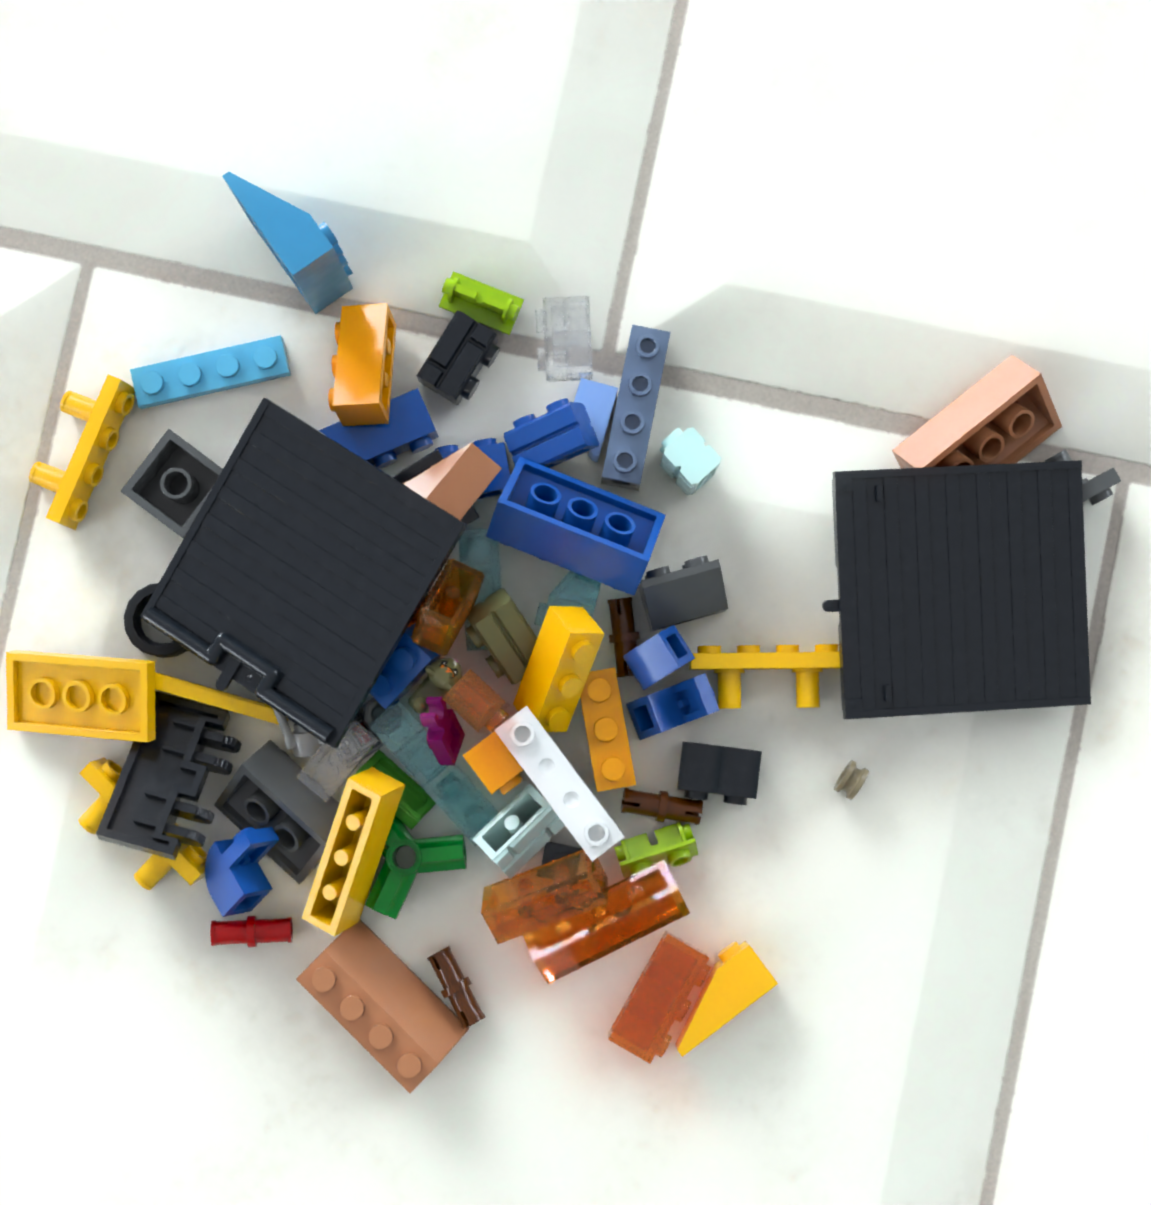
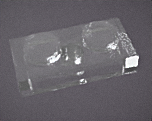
M354 719L338 748H332L330 745L323 743L296 778L323 801L329 802L379 739Z

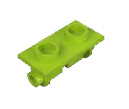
M453 271L451 277L446 278L442 288L444 294L439 307L452 313H456L457 310L461 311L482 325L510 335L524 299Z
M680 822L654 830L658 842L656 845H650L647 833L621 840V845L614 847L624 879L631 876L634 879L644 878L651 875L656 868L668 864L676 867L690 862L693 856L698 855V850L689 823L681 825Z

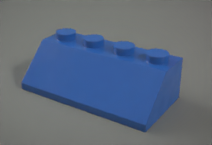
M519 457L498 499L486 537L634 596L650 560L666 514Z

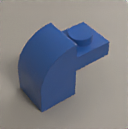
M675 625L657 633L623 656L643 690L695 659Z
M706 673L626 703L639 740L719 711L714 690L709 684Z
M248 827L238 832L233 839L215 841L210 847L205 862V879L208 891L222 917L252 911L273 889L258 864L280 840L273 827L260 829Z

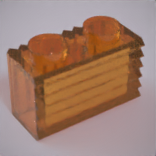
M455 559L448 560L431 592L426 597L422 608H420L411 636L413 643L442 656L448 654L476 603L485 577L483 572Z

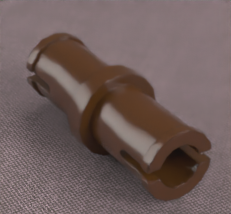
M632 597L607 600L612 627V635H609V642L614 644L617 677L634 676L623 658L625 654L637 647L636 640L640 639L639 632H635Z
M624 788L621 813L655 817L657 822H664L665 819L699 825L701 820L699 813L702 814L703 801L668 796L669 794L666 791H659V794Z
M450 946L429 956L427 959L430 961L444 989L441 993L444 998H449L462 1024V1028L465 1029L484 1019L486 1016L482 1013L469 987L472 983L469 977L464 978Z

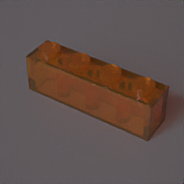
M663 859L522 929L521 933L533 962L547 984L690 914Z

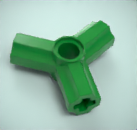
M395 816L382 852L386 860L365 905L383 915L397 919L417 874L467 869L464 834L414 839L404 823ZM403 846L411 847L416 854L415 863L408 869L400 867L396 860L397 852Z

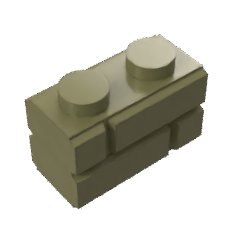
M500 588L488 596L484 602H479L466 611L465 616L471 625L465 630L478 649L483 645L487 647L491 655L485 660L497 678L505 674L511 684H517L523 678L537 636L506 590Z

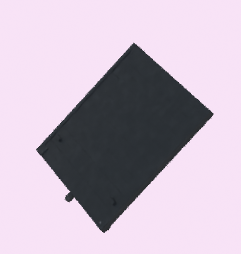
M263 398L140 617L207 664L222 671L216 681V688L218 690L224 691L228 689L232 680H235L254 693L261 701L323 743L330 745L332 748H338L468 524L271 400Z
M1082 460L832 472L838 599L825 600L822 603V608L826 612H839L838 634L843 719L1091 704Z

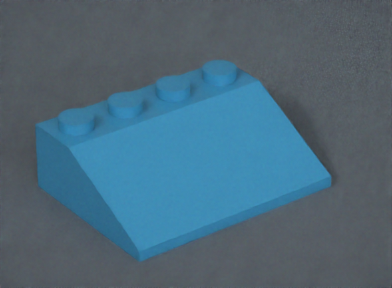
M227 172L222 176L253 227L315 314L353 289L348 278L353 272L348 266L342 249L338 245V240L325 222L317 225L309 213L231 172Z

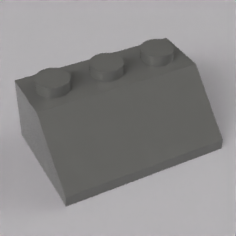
M269 740L239 767L214 806L240 830L248 827H253L254 829L273 827L280 840L269 850L267 855L300 885L321 861L339 802L322 788L316 779L309 776L284 750H281L272 740Z

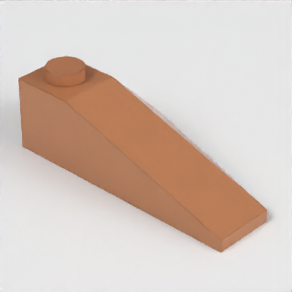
M471 442L402 484L461 520L502 468Z

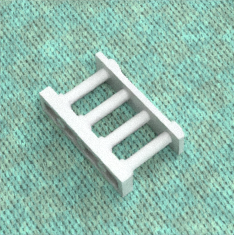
M525 706L494 730L592 862L625 837L528 706Z

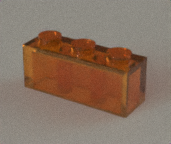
M469 669L442 698L478 733H485L487 730L493 733L497 727L510 717L505 711L510 704L472 669Z
M580 850L517 874L511 879L507 878L484 887L481 914L497 944L607 904L608 877L598 858L592 862L585 851Z
M665 930L610 1028L608 1040L651 1064L655 1055L661 1058L671 1042L672 1036L667 1033L675 1020L681 1022L692 1002L687 997L694 985L700 988L710 972L711 966L706 964L709 960L707 953Z

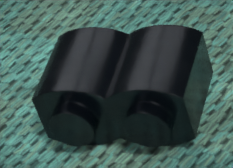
M682 741L677 789L685 790V798L708 800V793L724 795L723 802L747 805V798L756 799L762 751Z

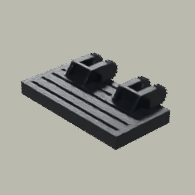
M155 691L156 740L148 743L133 742L96 832L98 839L176 860L181 843L203 847L206 840L205 835L195 830L176 826L175 823L178 817L201 824L210 825L213 822L215 816L213 812L196 805L181 802L180 798L198 802L209 771L223 775L231 774L233 769L232 763L226 759L203 753L205 746L229 753H239L242 745L241 741L225 734L207 730L210 727L225 731L230 719L229 711Z

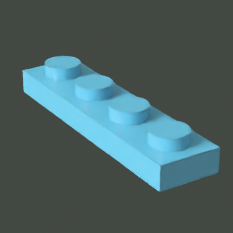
M281 335L130 369L137 405L140 409L291 376L284 340Z

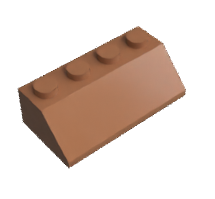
M1011 355L895 447L892 452L900 468L1012 464L1020 461L1060 429L1062 424L1042 374Z
M361 919L357 924L343 931L296 978L409 1093L437 1067L469 1030V1027L462 1028L458 1016Z

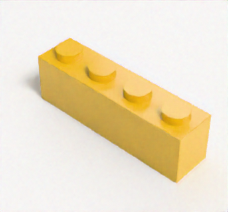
M374 767L347 779L302 919L334 937L359 922L406 784Z

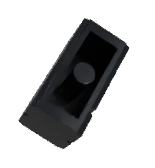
M457 310L416 375L418 381L455 405H459L462 398L469 400L480 383L476 376L484 365L489 368L500 351V347L496 346L498 342L497 334Z

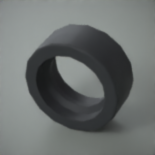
M158 583L149 584L138 590L129 600L124 613L125 632L131 643L143 653L161 658L179 656L188 650L175 641L162 644L154 642L145 635L142 629L140 615Z

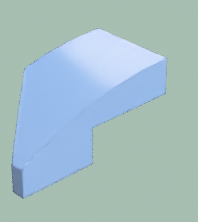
M581 378L574 402L582 403L586 408L591 421L590 424L594 428L599 441V446L590 450L588 456L592 461L598 462L618 388Z

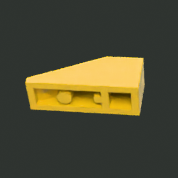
M734 941L717 955L720 961L714 964L676 1042L677 1050L682 1057L778 984L746 941L741 945Z

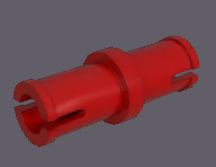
M247 916V920L211 921L210 929L211 945L247 944L248 947H257V943H292V917L257 920L256 916Z

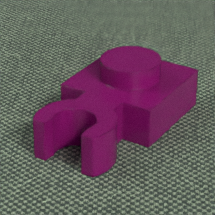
M427 697L426 703L429 706V713L420 714L422 725L428 727L427 744L432 749L440 765L455 766L465 733L453 709H447L446 701L443 697Z

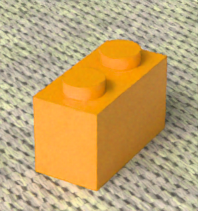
M495 731L462 755L491 794L500 790L505 795L524 781L520 776V773L524 771Z

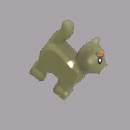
M452 657L437 659L431 665L425 667V672L428 676L408 700V704L416 713H429V706L426 703L427 697H443L446 701L451 693L456 694L463 685L461 665L456 659Z

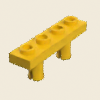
M108 374L97 400L72 391H67L63 395L60 402V410L87 423L66 472L39 461L30 470V482L56 493L46 515L47 519L76 530L78 523L85 518L91 493L103 477V466L107 456L117 445L120 426L124 417L130 413L134 405V387L125 381Z
M838 644L815 645V652H799V645H776V652L760 653V645L736 646L737 653H721V646H697L698 653H692L695 659L689 662V670H713V673L717 674L719 709L741 708V673H745V670L792 669V673H796V707L820 708L819 672H823V669H840Z
M105 757L89 762L79 773L100 795L78 819L80 825L91 834H96L122 771V768L116 762L107 760ZM181 843L176 860L152 854L134 874V878L143 888L151 890L174 868L192 885L205 877L207 854L201 847Z

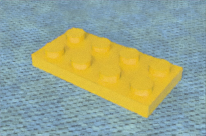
M21 650L6 652L7 730L147 743L156 740L155 661Z

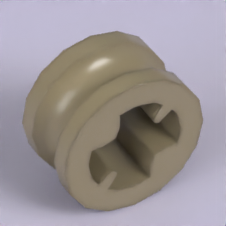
M851 760L840 774L833 790L837 792L845 791L847 794L846 798L852 800L864 784L869 770L866 768L858 769L856 762Z

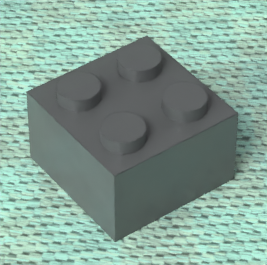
M168 429L122 488L121 492L184 539L223 469L172 430Z

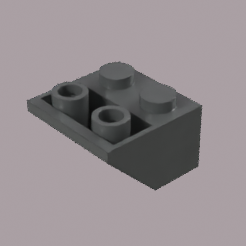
M706 555L685 561V565H682L683 569L670 572L669 566L646 572L645 580H641L638 589L651 632L725 612L728 609L719 559L709 562Z

